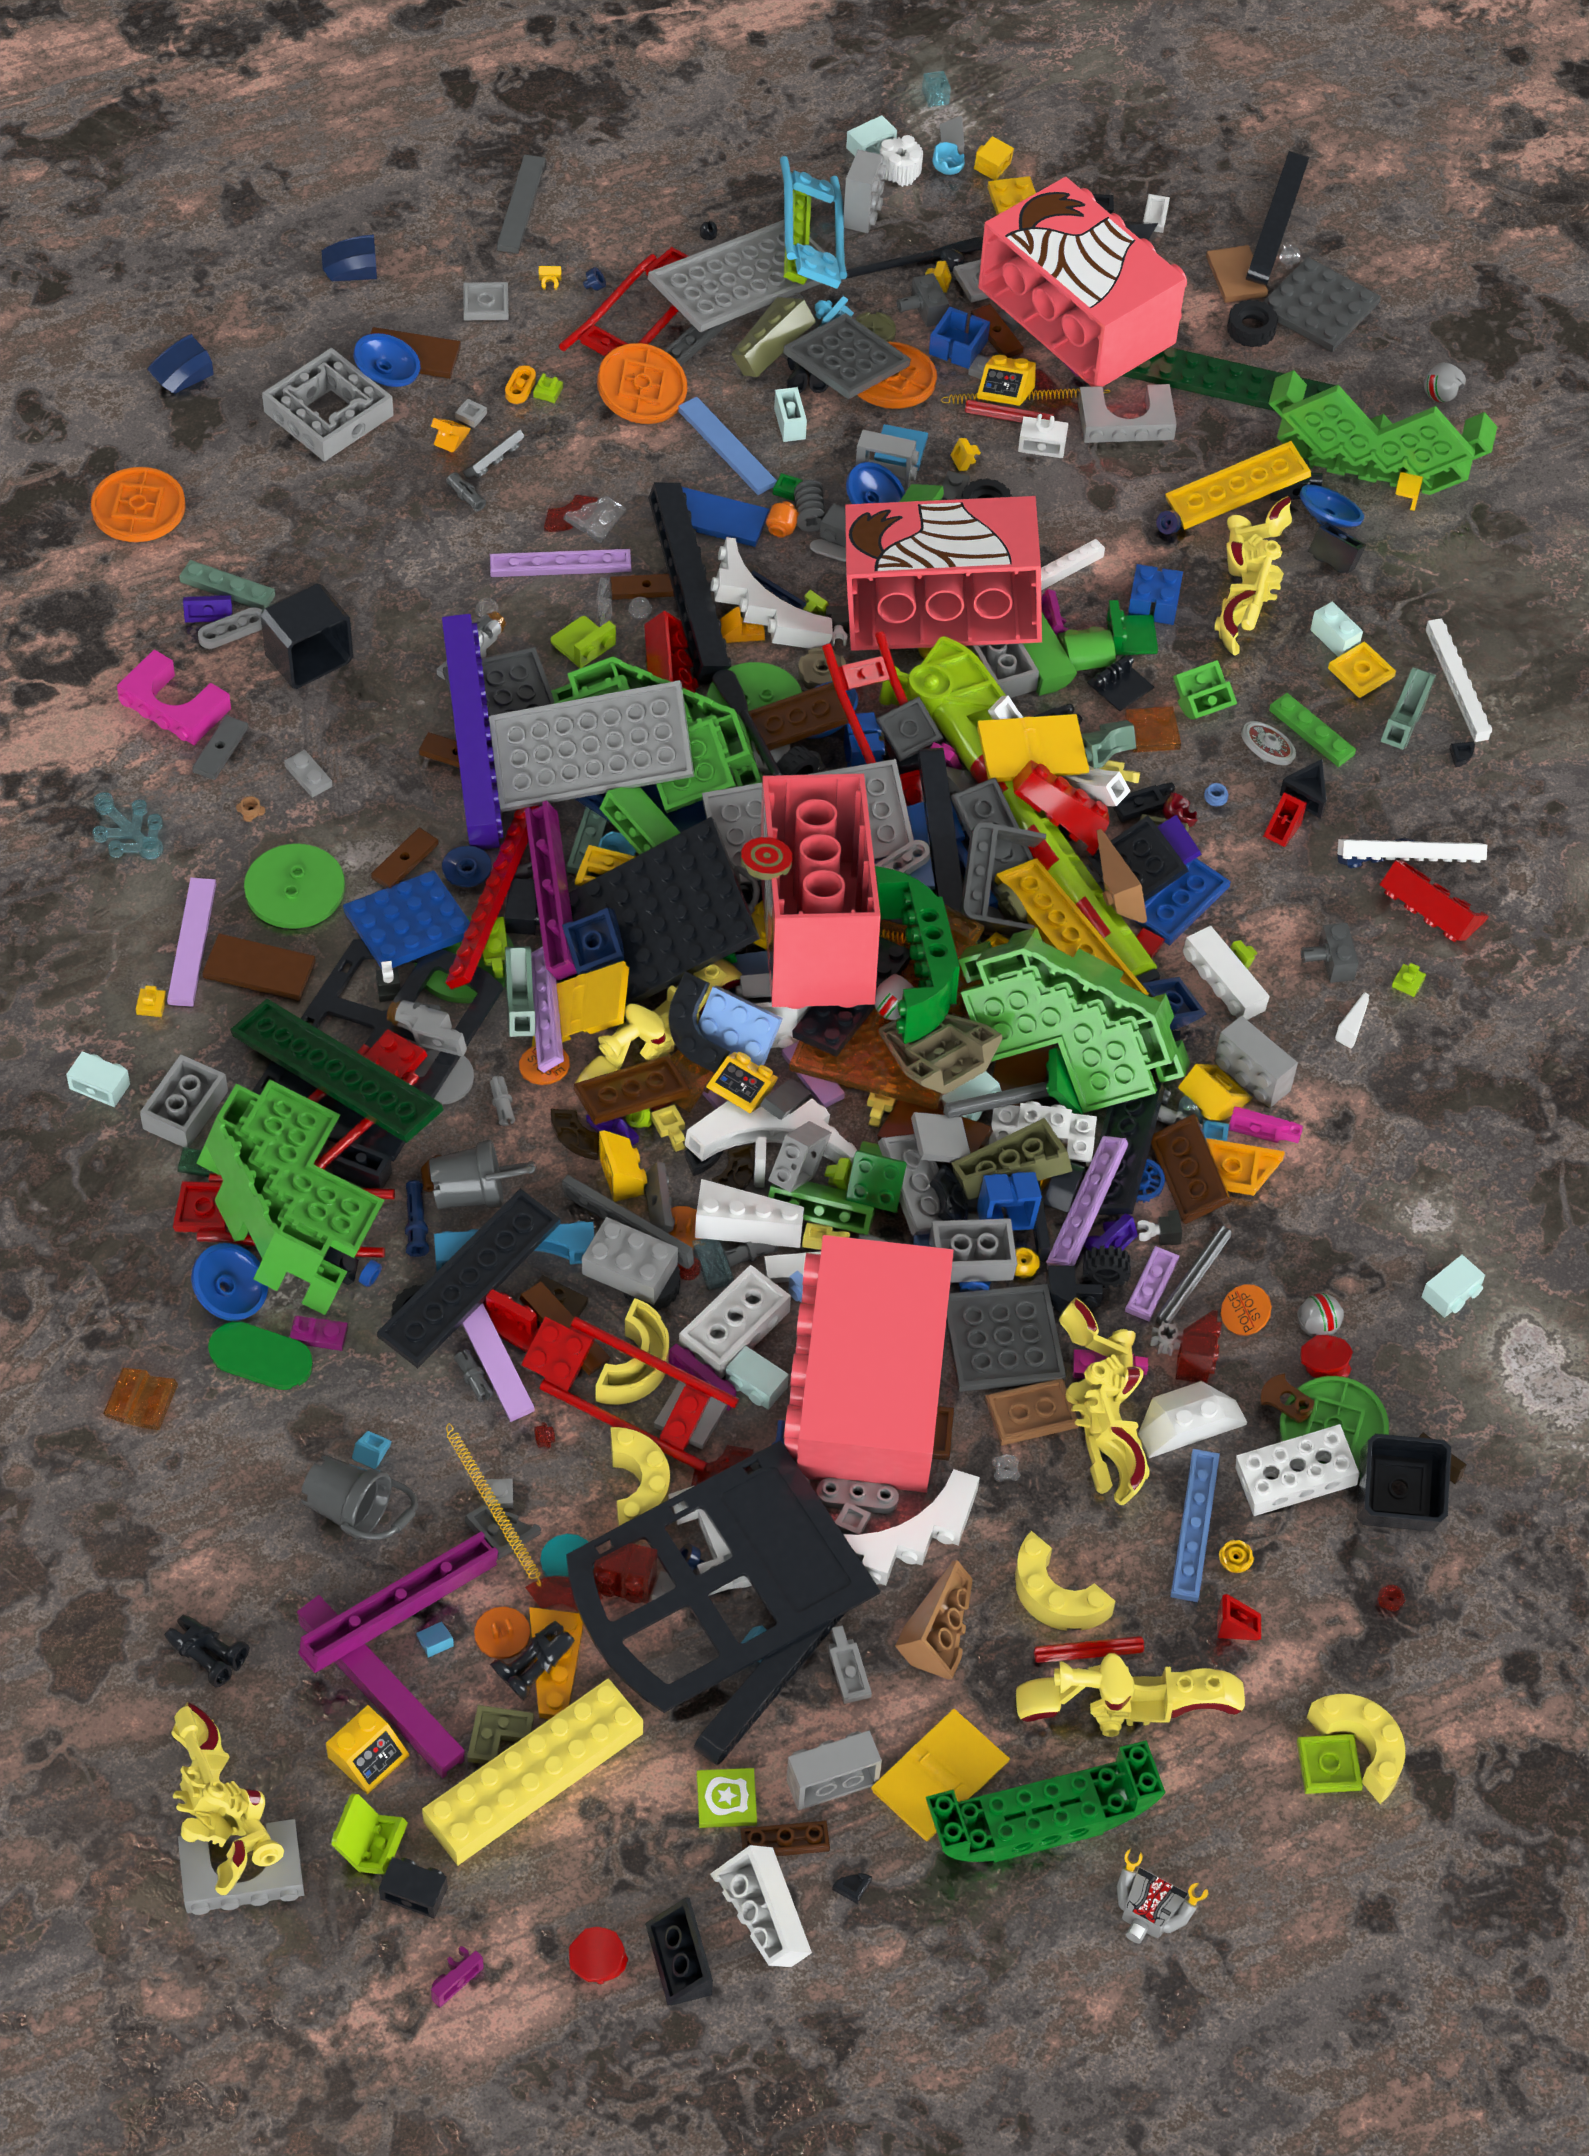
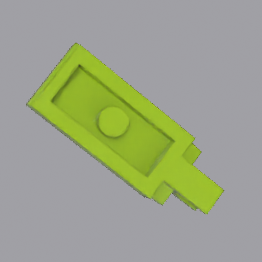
M497 917L483 950L484 963L486 966L493 967L494 978L504 977L505 947H508L504 917Z

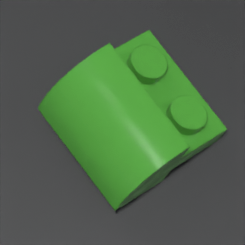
M1094 626L1085 630L1077 631L1072 629L1058 633V640L1076 671L1107 667L1116 662L1115 646L1110 630Z
M1218 660L1173 676L1181 698L1177 700L1184 714L1191 720L1237 704L1230 681H1225Z

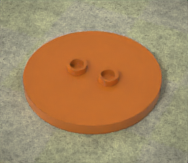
M888 342L911 359L909 367L859 393L857 396L870 404L892 409L908 408L924 402L932 395L936 386L937 371L934 363L917 348L903 343Z
M631 343L619 346L605 356L597 374V387L604 403L618 416L635 423L655 424L668 420L678 412V406L683 404L686 398L687 379L680 364L666 351L648 344Z
M133 467L117 471L107 476L98 484L91 497V511L96 525L105 534L121 541L145 542L166 535L179 524L185 512V496L182 487L171 475L154 468Z

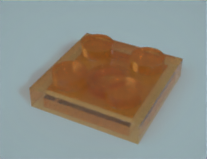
M1173 706L1126 709L1125 718L1134 725L1136 749H1132L1133 753L1180 750L1181 740Z

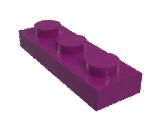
M677 1343L669 1349V1364L736 1397L735 1387L729 1381H723L709 1365H703L689 1349H683ZM727 1405L726 1410L729 1411L732 1407Z

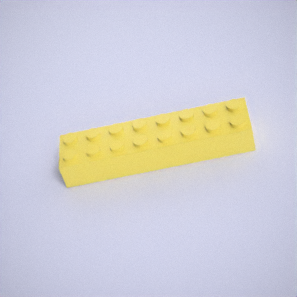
M608 1678L422 1808L423 1823L458 1866L643 1735V1719Z

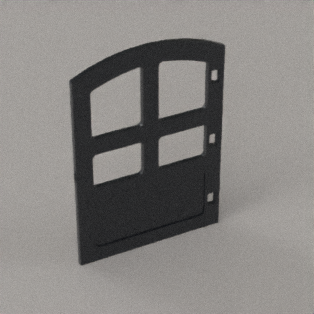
M353 939L301 1019L306 1022L308 1020L313 1022L312 1026L317 1029L328 1015L373 1028L374 1031L365 1043L370 1049L387 1029L405 1039L416 1042L413 1032L397 1026L398 1021H395L397 1008L403 1000L415 1002L435 971L440 970L449 974V969L453 965L457 954L440 949L410 961L417 963L389 1008L381 1011L339 997L362 961L374 959L362 939ZM346 963L352 965L347 973L341 972ZM479 966L476 967L471 982L466 984L477 995L454 1029L463 1033L466 1047L504 990L501 983ZM440 1051L425 1076L419 1077L413 1086L430 1097L435 1098L461 1056ZM272 1061L252 1092L261 1095L269 1079L306 1098L318 1088ZM328 1094L318 1102V1104L340 1114L327 1139L329 1141L337 1143L365 1118ZM375 1123L354 1141L357 1144L391 1156V1161L393 1162L406 1144V1142Z
M781 1440L566 1554L568 1577L574 1602L582 1623L595 1647L625 1684L663 1713L766 1656H770L786 1645L879 1595L881 1592ZM758 1462L761 1469L748 1475L744 1468ZM684 1501L687 1508L674 1514L670 1508ZM698 1509L705 1512L732 1554V1558L700 1575L693 1573L665 1529L667 1525ZM610 1540L613 1548L599 1554L596 1547ZM639 1540H646L675 1584V1588L616 1621H610L606 1616L596 1588L592 1566ZM741 1576L748 1578L776 1622V1626L745 1643H739L708 1596L711 1592ZM687 1607L692 1611L719 1653V1657L680 1679L666 1684L649 1671L623 1644V1641L676 1611Z

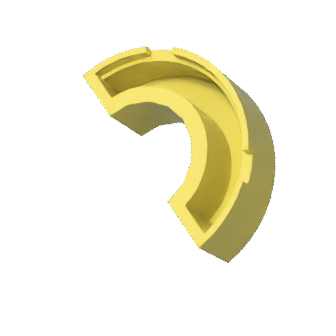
M634 1298L625 1318V1336L632 1339L640 1349L669 1363V1333L661 1320V1316L650 1305ZM635 1358L627 1363L618 1365L605 1363L595 1386L596 1402L620 1405L640 1400L659 1386L665 1373Z
M611 1427L613 1467L624 1468L632 1472L640 1481V1486L635 1493L628 1498L617 1500V1523L619 1527L668 1500V1494H670V1470L663 1451L649 1437L635 1430Z
M1031 1531L1020 1547L1015 1571L1016 1591L1026 1610L1045 1625L1067 1631V1628H1081V1631L1087 1630L1107 1621L1113 1614L1115 1600L1095 1583L1086 1589L1077 1591L1063 1589L1056 1585L1048 1576L1046 1570L1050 1562L1052 1548Z
M1334 1694L1322 1697L1311 1703L1307 1719L1322 1736L1354 1734L1355 1738L1365 1745L1370 1754L1371 1764L1366 1769L1362 1784L1381 1804L1393 1791L1405 1761V1742L1396 1721L1380 1705L1357 1695Z

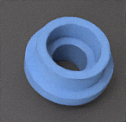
M1220 783L1211 784L1204 792L1205 801L1212 806L1224 805L1229 796L1226 787Z

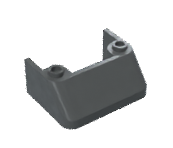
M981 822L972 829L961 912L967 920L984 931L998 932L1007 936L1035 928V925L1003 920L999 910L988 905L994 859L1002 860L1010 854L1012 843L1036 847L1046 839V834L988 822Z

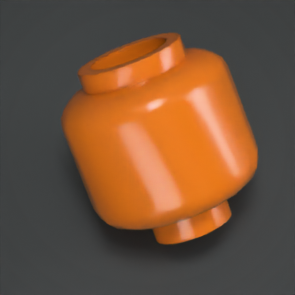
M783 501L782 503L772 505L766 519V525L769 528V532L774 536L783 538L794 532L799 513L792 503Z

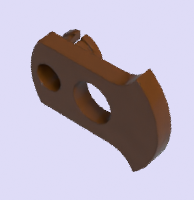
M1285 1373L1269 1379L1261 1391V1406L1265 1404L1272 1405L1297 1423L1306 1420L1313 1411L1314 1400L1290 1385L1286 1381ZM1289 1393L1295 1397V1402L1292 1405H1284L1280 1401V1397L1283 1394ZM1304 1406V1407L1307 1408V1409H1301V1411L1299 1412V1408H1300V1407Z

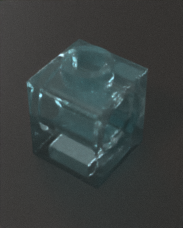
M939 71L923 74L922 91L928 106L948 105L951 87L945 72Z

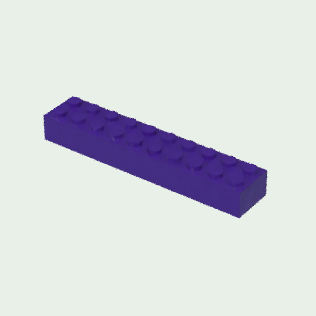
M471 614L442 617L469 845L482 850L500 848L499 838H504L477 622L472 623Z

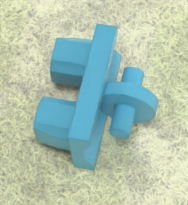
M843 296L833 308L831 307L832 302L830 300H820L815 304V316L818 319L824 318L819 327L845 313L851 317L853 316L854 312L845 306L848 301L846 297Z

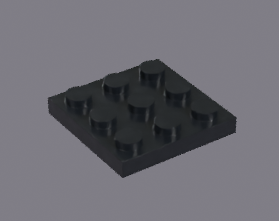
M1149 815L1111 840L1113 846L1141 883L1144 902L1189 872L1186 865ZM1098 849L1094 855H1089L1087 858L1099 875L1103 877L1100 851Z

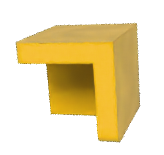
M1400 472L1395 494L1412 498L1410 510L1415 511L1423 477Z

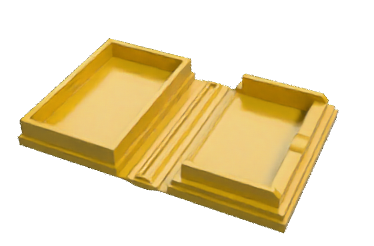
M1077 714L983 720L977 722L988 780L996 778L997 782L1013 781L1030 760L1037 764L1045 765L1056 776L1089 773Z
M625 961L581 974L556 984L562 1043L571 1040L569 1035L580 1031L593 1034L624 1023L629 967ZM535 1036L532 1039V1047L536 1046Z
M952 1709L888 1770L871 1789L877 1797L927 1842L937 1832L926 1796L954 1790L958 1802L968 1800L1010 1761V1758L956 1709Z

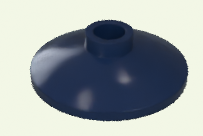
M474 846L454 848L446 854L442 862V872L445 878L450 883L460 887H473L483 883L489 877L492 870V863L488 854Z

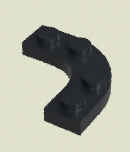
M685 971L669 1009L670 1033L675 1045L685 1057L716 1073L730 1051L705 1038L697 1026L696 1017L710 983Z

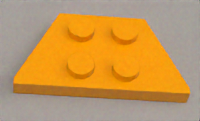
M1206 1138L1226 1189L1229 1192L1254 1196L1283 1161L1285 1151Z

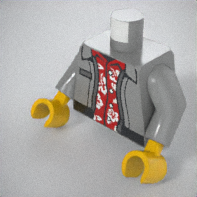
M1130 1848L1127 1850L1124 1858L1127 1865L1122 1868L1118 1880L1117 1897L1118 1906L1124 1911L1122 1919L1131 1924L1126 1932V1937L1132 1942L1140 1944L1146 1933L1159 1938L1163 1932L1170 1934L1185 1926L1198 1907L1196 1903L1208 1896V1890L1205 1889L1202 1896L1197 1897L1194 1890L1199 1883L1192 1884L1187 1893L1141 1867L1136 1871L1135 1866L1141 1863L1143 1855L1140 1852L1137 1862L1130 1861L1128 1857Z

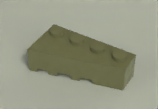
M777 297L738 344L731 355L744 376L758 377L783 353L785 345L798 339L816 322L805 300Z
M1045 1118L951 1163L954 1174L968 1200L979 1197L983 1177L986 1175L1007 1174L1008 1177H1011L1013 1173L1035 1172L1037 1181L1072 1172L1068 1152Z

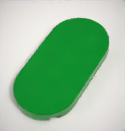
M226 1323L217 1328L209 1339L208 1349L210 1357L217 1368L278 1390L292 1389L293 1386L302 1385L308 1380L313 1370L311 1352L302 1342L248 1323Z

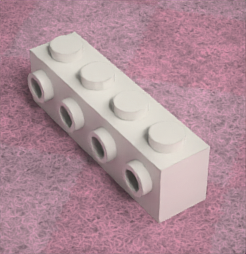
M1212 926L1186 937L1183 949L1186 960L1195 966L1200 977L1209 983L1215 995L1223 1000L1232 1015L1236 1016L1237 1019L1242 1015L1248 1020L1266 1010L1270 996Z

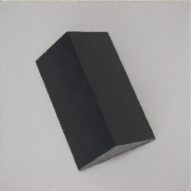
M685 1897L645 1923L666 2002L670 2006L712 1995L713 1979L691 1900Z

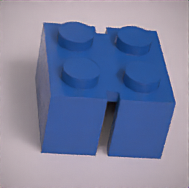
M949 307L930 335L929 354L945 361L950 358L951 363L969 369L977 355L981 353L988 342L990 321L971 315L969 332L966 333L968 313Z
M1137 564L1128 615H1149L1151 602H1155L1154 622L1174 625L1183 572L1162 568L1161 572L1157 571L1158 567Z
M875 713L856 714L876 762H882L883 757L881 755H885L884 741L879 740L881 729L876 722ZM849 723L845 724L843 747L846 762H850L847 763V768L865 765L866 761Z
M1017 1172L1013 1173L1011 1177H1008L1007 1174L984 1176L976 1207L979 1220L1004 1219L1001 1207H1005L1007 1218L1011 1219L1013 1231L1034 1229L1042 1198L1036 1173Z

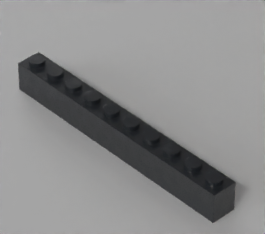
M654 482L648 499L697 681H713L712 677L715 672L723 669L727 670L731 667V658L727 656L726 640L721 634V621L717 619L716 603L712 600L711 585L707 582L706 566L702 564L701 548L697 545L696 530L692 527L691 512L686 505V493H683L681 483Z

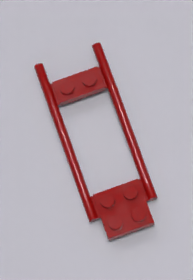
M673 247L668 249L658 259L654 254H650L636 266L585 323L559 344L560 350L566 351L577 340H581L580 343L606 356L613 349L628 344L595 326V324L644 271L648 276L650 271L689 256ZM672 305L638 343L649 345L679 310Z
M884 631L875 633L881 653L880 657L840 667L837 665L831 643L822 646L836 694L866 764L876 763V760L846 691L889 680L899 705L901 706L908 702L897 676ZM919 770L900 774L906 807L923 802Z
M389 1029L385 1031L371 1049L366 1044H363L357 1051V1053L412 1086L419 1079V1076L414 1071L428 1056L424 1049ZM317 1089L308 1099L318 1103L327 1094ZM364 1118L321 1157L318 1155L314 1165L324 1170L331 1161L374 1123Z
M210 1173L209 1182L182 1181L173 1222L175 1232H197L198 1242H226L256 1246L251 1235H247L245 1240L234 1241L231 1233L227 1232L228 1227L214 1201L223 1182L221 1175ZM361 1188L381 1199H395V1189ZM360 1247L355 1257L384 1258L385 1248Z
M545 1316L521 1363L522 1366L545 1377L539 1387L540 1390L612 1427L627 1428L646 1435L660 1447L663 1453L702 1473L705 1471L708 1463L685 1452L684 1449L687 1447L710 1401V1397L733 1408L737 1407L740 1400L578 1317L573 1319L571 1327L568 1328ZM595 1338L686 1384L660 1434V1438L568 1392Z

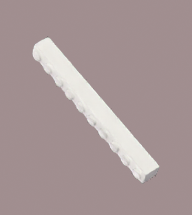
M1094 539L1042 567L1041 590L1103 558L1105 547L1097 539Z
M1442 618L1429 620L1426 626V633L1474 742L1489 740L1492 727L1488 724L1481 702L1478 701L1477 693L1472 688L1471 680L1468 679L1466 668L1463 667L1462 659L1458 656L1457 648L1453 645L1452 637L1447 631V625L1444 624Z
M1338 839L1337 854L1343 856V859H1352V856H1357V859L1371 857L1374 860H1381V857H1386V860L1400 858V860L1409 861V858H1414L1415 861H1424V858H1429V861L1443 859L1445 862H1452V859H1457V862H1466V859L1471 862L1480 863L1481 860H1486L1487 845L1483 843Z

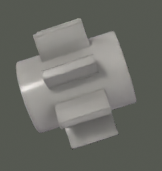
M1162 1321L1159 1329L1156 1327L1152 1328L1151 1335L1153 1337L1151 1338L1150 1346L1156 1347L1158 1350L1157 1354L1163 1353L1172 1356L1174 1349L1181 1350V1340L1184 1333L1182 1331L1178 1332L1176 1323L1170 1324Z

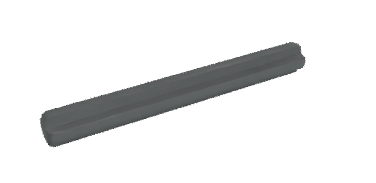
M1049 1081L946 1103L943 1113L948 1118H954L1049 1097L1046 1089V1084Z
M1219 1226L1157 1314L1156 1322L1158 1324H1161L1162 1321L1170 1323L1231 1237V1230L1229 1228Z

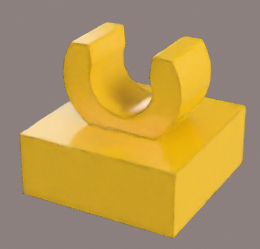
M938 261L936 268L927 269L926 274L934 273L943 292L947 293L952 276L946 261Z
M539 266V281H542L543 290H546V283L548 281L554 283V290L558 289V281H561V266Z
M959 438L950 455L959 471H967L970 464L976 463L975 454L980 455L981 452L976 445H970L967 438Z
M145 986V989L140 988L136 1014L162 1017L166 1001V991L157 990L156 986Z

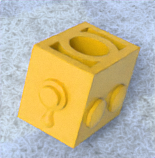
M992 136L985 145H981L978 148L974 170L992 180H997L1011 164L1014 148Z

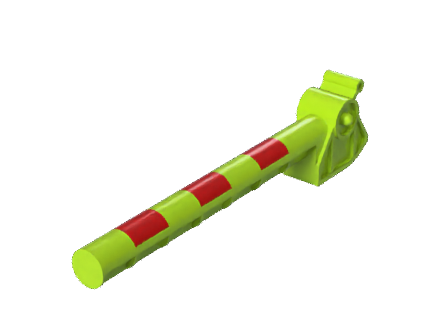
M943 636L938 639L922 664L913 668L910 674L901 672L896 666L895 669L908 702L920 697L937 728L942 732L951 747L955 749L956 754L976 782L980 784L987 781L988 776L977 722L993 720L988 710L1001 696L1006 695L981 660L970 649L953 639ZM889 680L883 682L879 702L883 705L894 704L900 706ZM1013 781L998 782L1019 829L1046 834V839L1036 847H1028L1033 858H1037L1135 977L1154 968L1157 969L1156 964L1123 918L1115 912L1111 905L1107 906L1103 898L1104 891L1060 830L1047 818L1045 811L1042 810L1038 813L1014 794Z

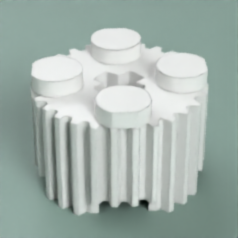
M905 135L902 139L900 137L898 139L893 138V140L885 139L881 143L880 154L883 155V165H886L882 180H887L888 178V181L892 180L893 183L896 181L902 187L904 185L908 186V184L912 185L913 180H916V177H919L922 171V147L910 135Z

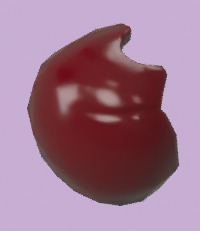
M1175 792L1168 796L1163 805L1165 819L1169 820L1177 815L1182 823L1188 824L1189 828L1198 821L1196 817L1197 812H1189V800Z

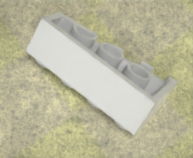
M750 1845L710 1873L714 1881L719 1882L724 1889L722 1893L726 1900L732 1902L738 1911L737 1917L740 1922L746 1924L749 1928L751 1939L769 1966L792 1967L812 1953L772 1847Z

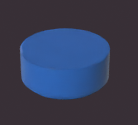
M373 1259L369 1261L360 1274L359 1283L370 1287L382 1270L381 1264Z

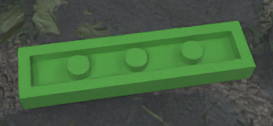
M1286 693L1270 704V712L1337 767H1340L1355 755L1356 749L1290 694Z

